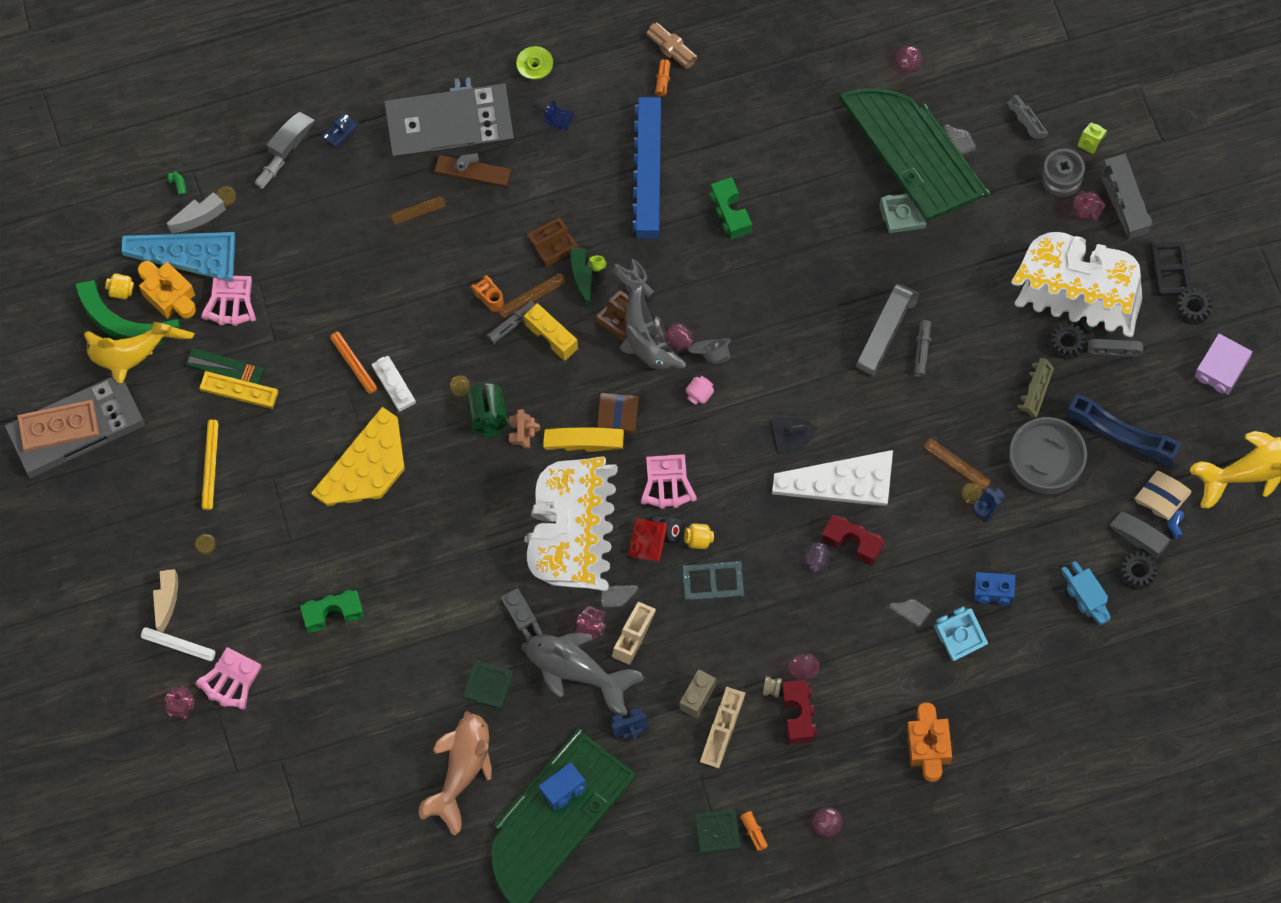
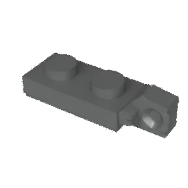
M1014 95L1007 102L1010 109L1014 110L1017 114L1018 120L1028 129L1027 132L1031 137L1041 139L1048 135L1047 130L1029 106H1025L1018 95Z

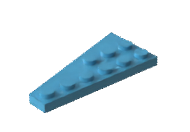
M235 233L123 236L122 254L123 256L150 261L160 265L168 262L176 269L233 282Z

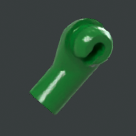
M175 171L168 173V182H175L178 195L186 194L184 178Z

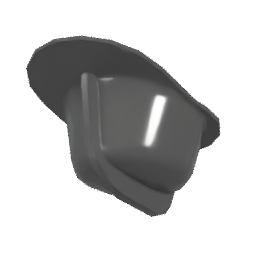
M723 338L700 341L692 344L688 351L694 354H702L709 363H723L730 360L728 344L731 342V339Z

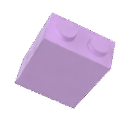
M1218 334L1199 365L1195 377L1201 383L1213 386L1216 391L1229 395L1249 362L1253 351Z

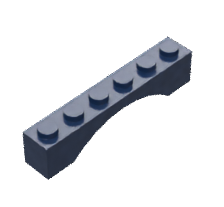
M1078 393L1068 409L1066 418L1171 468L1179 453L1182 443L1165 435L1146 432L1128 425L1109 414L1095 401Z

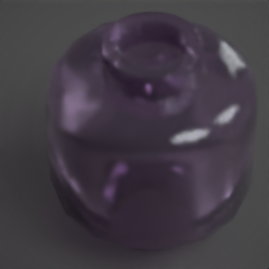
M812 542V545L806 547L803 562L809 566L808 570L820 572V569L828 567L831 551L827 549V545Z

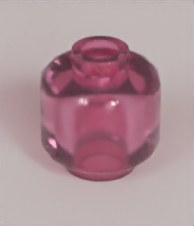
M681 323L672 324L665 334V337H667L666 343L677 351L683 350L684 347L688 349L694 341L691 338L693 332Z
M812 654L795 655L789 663V671L797 680L813 679L816 677L820 667L819 662Z

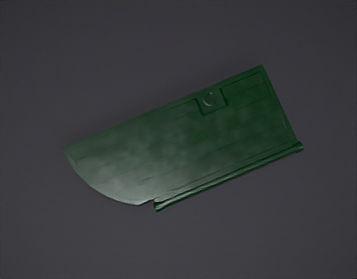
M857 89L840 94L839 100L926 222L977 201L982 197L988 198L991 195V192L984 186L930 112L927 104H923L919 108L913 98L885 89Z
M579 727L574 730L571 737L504 815L493 825L498 831L501 830L492 842L493 871L500 890L509 903H530L637 777L635 772L583 734ZM571 762L585 779L587 787L581 795L572 797L565 807L554 810L540 793L539 786Z

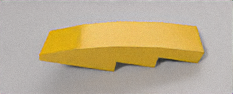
M610 428L546 429L543 447L546 450L564 448L566 451L585 449L587 452L623 449L624 430Z

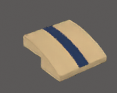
M1157 471L1138 493L1135 500L1138 504L1152 509L1155 515L1169 520L1191 494V490L1172 477Z

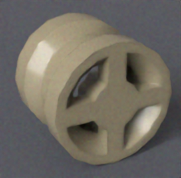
M766 676L763 695L767 696L770 694L775 698H779L782 679L777 678L775 680L771 679L770 676Z

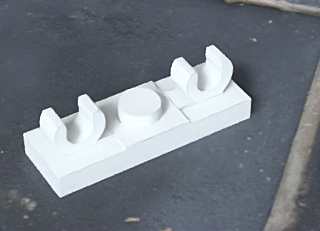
M389 356L382 357L372 364L374 371L399 412L416 403Z

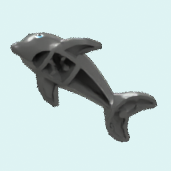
M634 259L630 262L631 270L615 264L613 272L630 289L625 313L627 338L621 344L620 349L627 354H636L645 364L657 370H668L673 367L685 368L686 363L666 343L665 327L661 319L655 316L653 321L650 315L643 289V284L647 280L645 270Z
M578 632L561 637L542 634L532 637L528 642L521 645L527 658L542 670L544 681L551 692L559 697L564 696L562 679L599 687L602 689L605 703L609 710L616 715H627V709L624 704V691L631 685L644 680L641 672L631 669L606 674L589 655L579 648L580 645L593 639L590 634Z

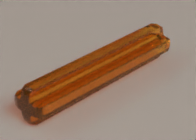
M440 196L395 212L391 217L394 224H398L445 206L443 197Z

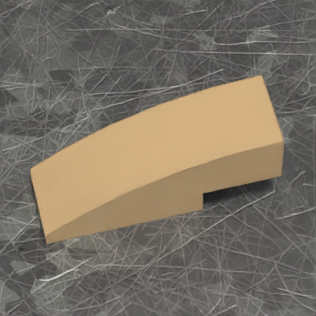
M175 569L160 571L161 589L153 590L157 631L162 633L169 623L177 599L178 575Z
M640 602L637 603L613 649V658L629 665L631 664L656 609Z

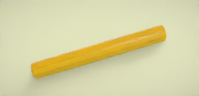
M208 420L202 493V508L204 510H211L213 508L218 437L217 420Z

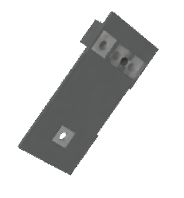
M506 84L385 101L393 157L514 139ZM485 94L487 97L482 100L479 96ZM488 112L489 117L483 118L482 114ZM489 121L491 123L490 127H485L484 122ZM415 122L416 127L411 129L409 123ZM487 130L492 132V135L489 137L485 135Z
M112 376L40 409L45 410L93 399L99 437L24 452L18 420L5 425L29 478L145 426L125 381L119 384ZM104 437H107V439H105V440H103V441H101V442H99V443H96V444H94V445H92V446H90V447H88V448H86V449H83V450H81V451H79V452H77V453H75V454H73V455H70V456H68V457H66V458L64 457L65 455H67V454H69V453H71V452H73V451H76V450H78V449H80V448H82V447H84V446H86V445H89V444H91V443H93V442H95V441H97V440H99V439H102V438H104Z

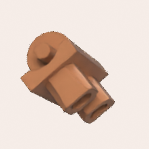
M520 409L518 414L509 417L510 426L517 428V432L509 434V442L512 445L530 448V437H534L535 432L540 431V425L535 423V419L530 418V415L525 414L523 409Z

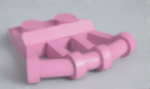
M234 276L233 282L213 278L212 296L202 313V319L212 320L219 323V325L232 324L233 326H238V324L250 320L251 322L256 321L250 303L251 276ZM217 300L221 301L219 315L211 312ZM227 301H234L232 316H225ZM240 301H245L248 313L238 316Z
M685 454L646 457L648 482L641 504H651L660 507V509H665L667 506L678 508V506L686 502L697 500L686 477ZM672 481L673 498L664 499L663 482ZM677 481H682L688 494L678 498ZM655 482H658L659 499L649 496L652 485Z
M227 647L218 663H216L215 668L204 677L198 679L195 685L207 694L208 699L220 702L221 706L239 707V709L245 710L249 687L262 666ZM218 674H222L216 686L212 689L208 682ZM229 678L233 680V683L226 695L223 696L219 692ZM240 684L243 685L241 698L231 699Z

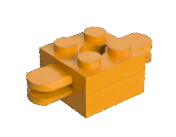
M144 261L139 265L138 272L144 280L139 285L141 293L166 319L175 312L185 319L195 314L194 302L190 300L195 296L192 285L168 262L159 269L150 261Z

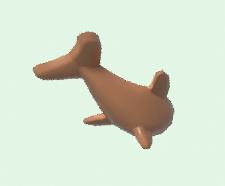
M466 711L455 731L445 734L436 742L433 750L435 754L450 751L445 783L441 793L426 798L419 807L421 819L424 820L429 816L439 815L454 836L460 832L462 826L461 815L455 798L470 784L480 769L487 781L491 779L492 775L488 754V725L479 715Z

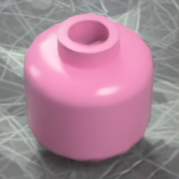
M703 376L700 378L694 377L686 388V393L689 395L687 399L695 405L698 402L705 404L714 392L713 384Z

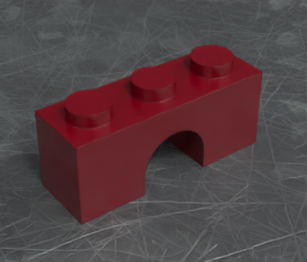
M832 515L822 533V541L838 549L845 540L856 541L859 544L856 558L874 566L884 548L885 540L876 533L871 534L865 531L864 527L858 524L853 525L842 516Z
M806 680L783 682L784 707H796L801 712L798 718L787 720L789 745L813 742V737L817 735L816 724H812L811 717H814L813 705H809V698H812L811 686H807Z

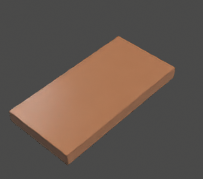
M93 399L17 415L24 452L100 436Z

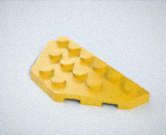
M382 407L313 490L312 496L326 506L343 502H359L363 499L382 498L405 470L398 418Z

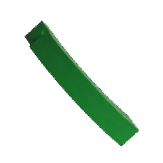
M95 280L76 284L79 297L88 316L108 335L122 340L136 337L152 329L153 324L130 322L112 313L100 299ZM178 319L161 322L181 329ZM163 337L157 345L164 344Z

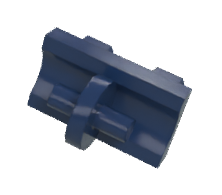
M344 113L338 120L332 122L333 125L322 135V138L333 147L338 148L358 127V123Z
M990 488L986 489L980 500L974 504V513L977 516L984 517L987 523L998 510L1005 495L999 488L994 491Z
M635 708L629 712L630 718L624 720L622 715L619 714L613 716V724L611 725L615 740L622 737L624 739L632 737L634 742L638 741L637 735L649 728L646 714L642 713L639 708Z

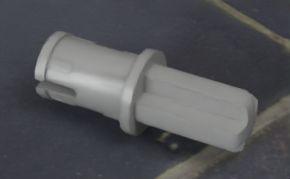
M275 156L271 163L263 168L264 171L256 179L255 185L262 189L271 178H275L278 170L285 164L283 159Z

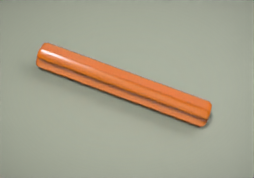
M339 332L332 334L331 340L367 393L372 394L377 390L376 385Z

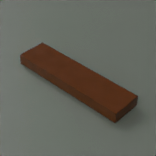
M442 155L438 157L435 174L503 188L508 186L511 169L476 162L470 163L464 172H458L455 170L457 158Z

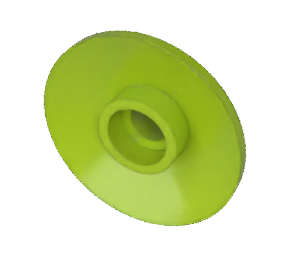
M528 47L518 55L517 69L525 78L532 80L541 79L552 70L553 58L542 47Z

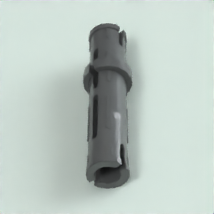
M530 300L520 310H515L511 317L487 334L488 339L495 344L517 325L523 324L525 322L524 315L535 304Z
M927 320L920 321L919 335L916 337L917 351L913 375L916 377L926 376L932 323Z

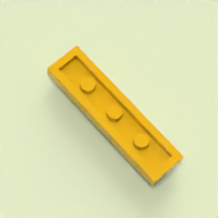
M205 371L200 385V391L273 409L278 395V389Z

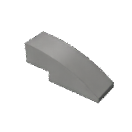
M214 192L200 204L194 199L167 222L169 231L171 233L183 232L209 222L226 210L224 202Z

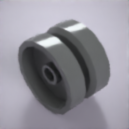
M1058 149L1051 152L1045 160L1042 172V183L1045 189L1059 197L1075 194L1080 189L1085 172V164L1082 157L1069 149Z

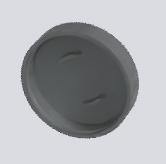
M1051 417L1037 418L1021 426L1015 433L1009 450V465L1015 478L1027 489L1041 494H1057L1071 488L1082 476L1087 461L1086 444L1078 430L1063 420Z

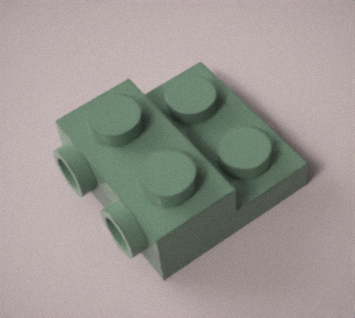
M906 193L881 197L879 207L883 221H886L889 233L924 229L926 227L924 217Z

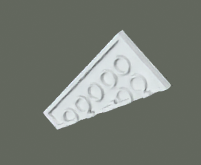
M893 450L775 473L772 494L887 506Z

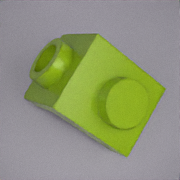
M1090 123L1083 131L1077 146L1094 154L1098 144L1105 137L1107 130L1098 124Z

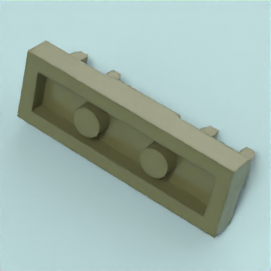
M1040 358L1039 363L1032 364L1036 371L1029 372L1032 381L1029 384L1028 395L1021 396V400L1025 403L1024 405L1017 406L1022 412H1027L1030 417L1037 418L1054 367L1046 358Z

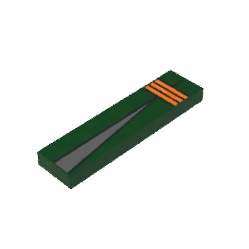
M192 348L186 366L203 372L207 371L258 385L264 373V368Z

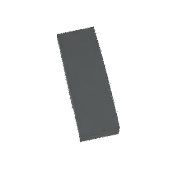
M301 112L295 114L268 142V152L284 160L292 149H296L315 123V120Z
M1122 511L1109 525V527L1138 549L1143 548L1156 559L1170 542L1168 537L1155 528Z

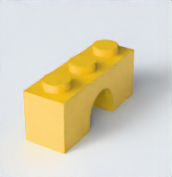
M538 303L524 315L525 325L538 337L543 335L550 343L551 349L564 361L578 349L577 339Z

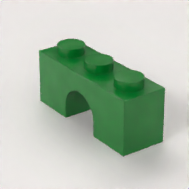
M733 178L711 184L709 196L712 203H716V213L718 218H722L724 222L722 226L725 234L728 233L730 239H734L751 233L752 223L746 209L735 211L729 208V205L737 202L739 198V192Z
M347 590L337 596L329 595L324 597L323 600L316 602L314 600L308 601L300 606L308 633L326 629L325 618L333 611L342 613L346 623L365 618L357 590Z

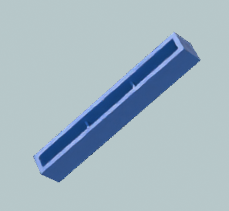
M639 97V104H635V115H638V121H635V132H638V137H634V148H638V154H634V165H637V170H634V181H637V187H633V198H637V204H633V215H637V220H633V231L636 232L637 238L659 239L661 98Z

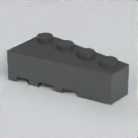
M1126 153L1104 160L1101 179L1128 240L1149 234L1152 219L1145 209V203L1140 195Z

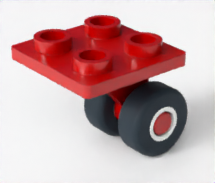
M660 516L652 518L651 521L636 519L628 556L660 561L664 540L676 542L681 537V522L677 519H666Z

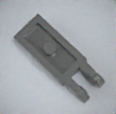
M518 588L501 596L502 602L527 642L531 639V635L526 628L531 625L537 635H542L536 618Z

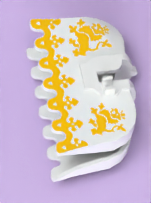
M1061 232L1041 235L1031 243L1020 268L1012 279V284L1015 286H1020L1025 282L1019 297L1015 301L1016 307H1024L1028 302H1032L1033 309L1036 312H1042L1046 307L1051 308V314L1054 317L1061 316L1063 312H1069V319L1072 322H1077L1081 317L1085 316L1090 327L1097 326L1099 322L1103 321L1107 331H1115L1118 326H1121L1125 336L1133 337L1136 319L1143 298L1140 266L1133 256L1126 252L1109 249L1105 245L1097 244L1095 251L1091 254L1090 263L1083 262L1086 252V240L1079 236L1074 237Z
M604 456L582 460L558 461L547 466L538 478L536 484V505H533L531 516L542 521L556 522V524H538L534 529V533H528L525 536L524 542L529 543L527 550L529 569L535 577L553 586L608 590V582L601 579L600 574L609 570L610 563L603 560L601 556L603 553L611 550V544L603 540V536L610 533L613 526L610 522L605 521L604 518L614 511L613 504L607 502L606 497L613 495L616 488L613 484L608 483L607 479L617 473V466L615 464L605 465L606 458Z

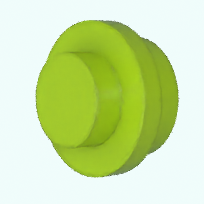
M592 256L588 262V266H592V270L595 272L602 271L607 266L602 256Z

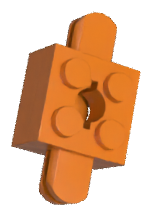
M922 703L917 709L918 721H910L907 726L911 767L922 766L924 778L929 782H936L942 776V765L951 764L952 760L948 719L937 720L936 708L933 704Z

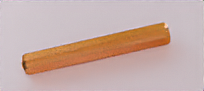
M559 273L499 308L500 315L505 318L515 310L521 309L530 300L533 302L564 284V276Z
M931 438L925 443L927 450L983 489L989 486L990 479Z

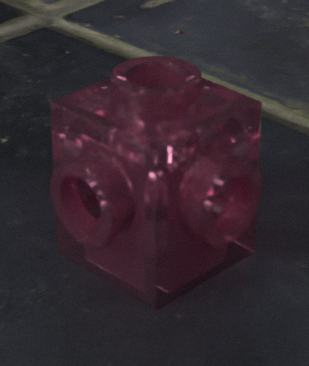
M1081 191L1074 199L1073 208L1079 217L1083 219L1088 217L1097 221L1105 204L1098 198L1097 194L1091 191L1088 193Z
M588 606L582 614H579L575 624L578 625L576 633L592 635V640H594L597 635H601L604 631L605 624H603L606 613Z
M171 687L170 693L167 692L165 697V710L168 715L187 719L189 710H192L194 707L195 698H193L191 691L186 687Z

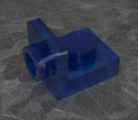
M552 101L551 105L547 106L544 112L546 124L567 131L574 112L557 107L556 102Z

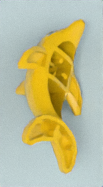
M153 322L150 331L128 339H103L90 331L85 332L84 337L87 341V354L90 359L97 365L111 370L114 380L121 384L126 377L127 370L138 365L148 355H151L153 353L152 350L162 337L183 340L193 338L195 333L174 328L167 324Z
M1254 431L1246 434L1245 439L1257 447L1232 465L1224 469L1203 461L1192 465L1190 469L1191 474L1198 476L1205 483L1201 508L1208 509L1214 506L1222 496L1227 483L1266 481L1262 496L1267 497L1281 481V437L1273 438L1267 433Z

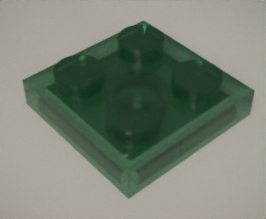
M475 661L463 698L501 710L513 677V671Z
M735 809L695 814L700 854L740 850Z

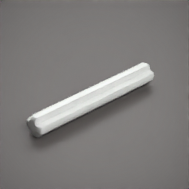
M147 627L142 630V639L208 661H212L215 657V651Z

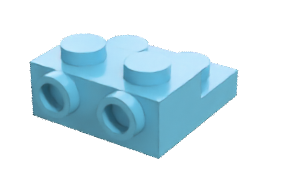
M961 607L953 611L955 615L949 618L947 615L940 617L936 620L937 624L933 625L952 661L988 644L971 608L965 609Z

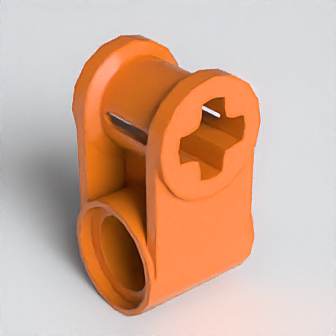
M487 275L483 276V279L476 285H471V289L476 297L491 311L496 312L503 308L502 292Z

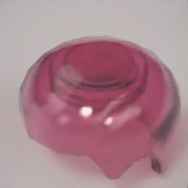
M907 45L901 47L896 52L895 64L902 72H915L923 64V57L920 50L915 46Z
M830 807L819 809L812 821L814 831L821 837L830 838L836 836L843 826V818L840 812Z

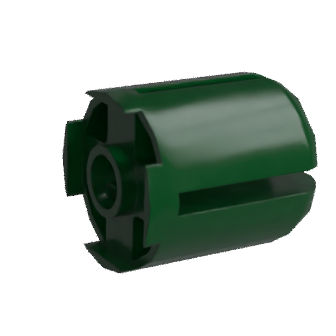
M485 383L489 412H485L480 384L474 385L466 394L471 431L473 434L474 432L482 434L483 438L500 435L499 431L503 430L506 426L508 429L509 426L503 391L498 385L493 383Z

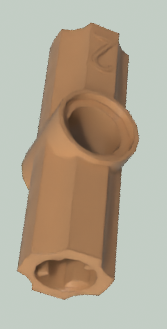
M658 23L650 26L647 36L659 45L663 54L669 58L673 57L686 69L694 64L697 55L684 45L678 35L670 34Z

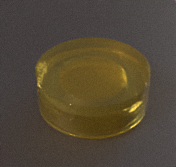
M224 186L217 192V196L224 202V206H229L236 200L235 191L229 186Z
M455 376L451 380L450 386L454 394L464 395L468 392L470 384L465 376Z
M975 483L965 485L962 491V497L968 503H976L982 495L980 486Z
M209 534L200 535L196 540V548L201 554H210L216 547L214 538Z

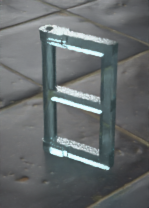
M741 561L683 565L685 600L744 595ZM736 568L737 590L717 591L715 569ZM710 569L712 592L691 593L689 571Z

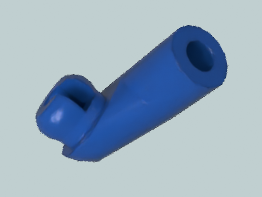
M1177 510L1167 521V526L1174 539L1183 535L1178 526L1179 522L1184 518V513L1181 510Z

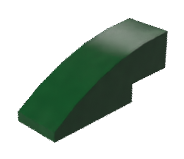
M571 248V266L574 283L586 308H590L593 278L592 266H586V249Z

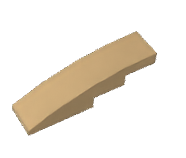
M726 687L700 762L720 768L746 693Z

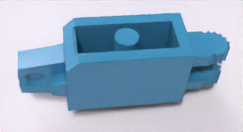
M1074 561L1071 565L1077 575L1073 577L1070 571L1063 567L1061 572L1068 582L1067 591L1071 597H1075L1080 611L1085 613L1087 617L1092 616L1100 626L1110 621L1111 617L1106 608L1108 596L1088 568L1083 571L1079 564Z

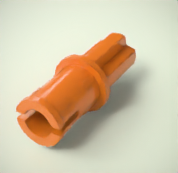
M661 60L659 64L655 94L658 96H666L667 84L670 81L669 60Z
M749 811L741 815L740 818L748 831L747 836H750L756 850L762 851L766 849L767 843L761 833L762 828L757 825L753 813Z

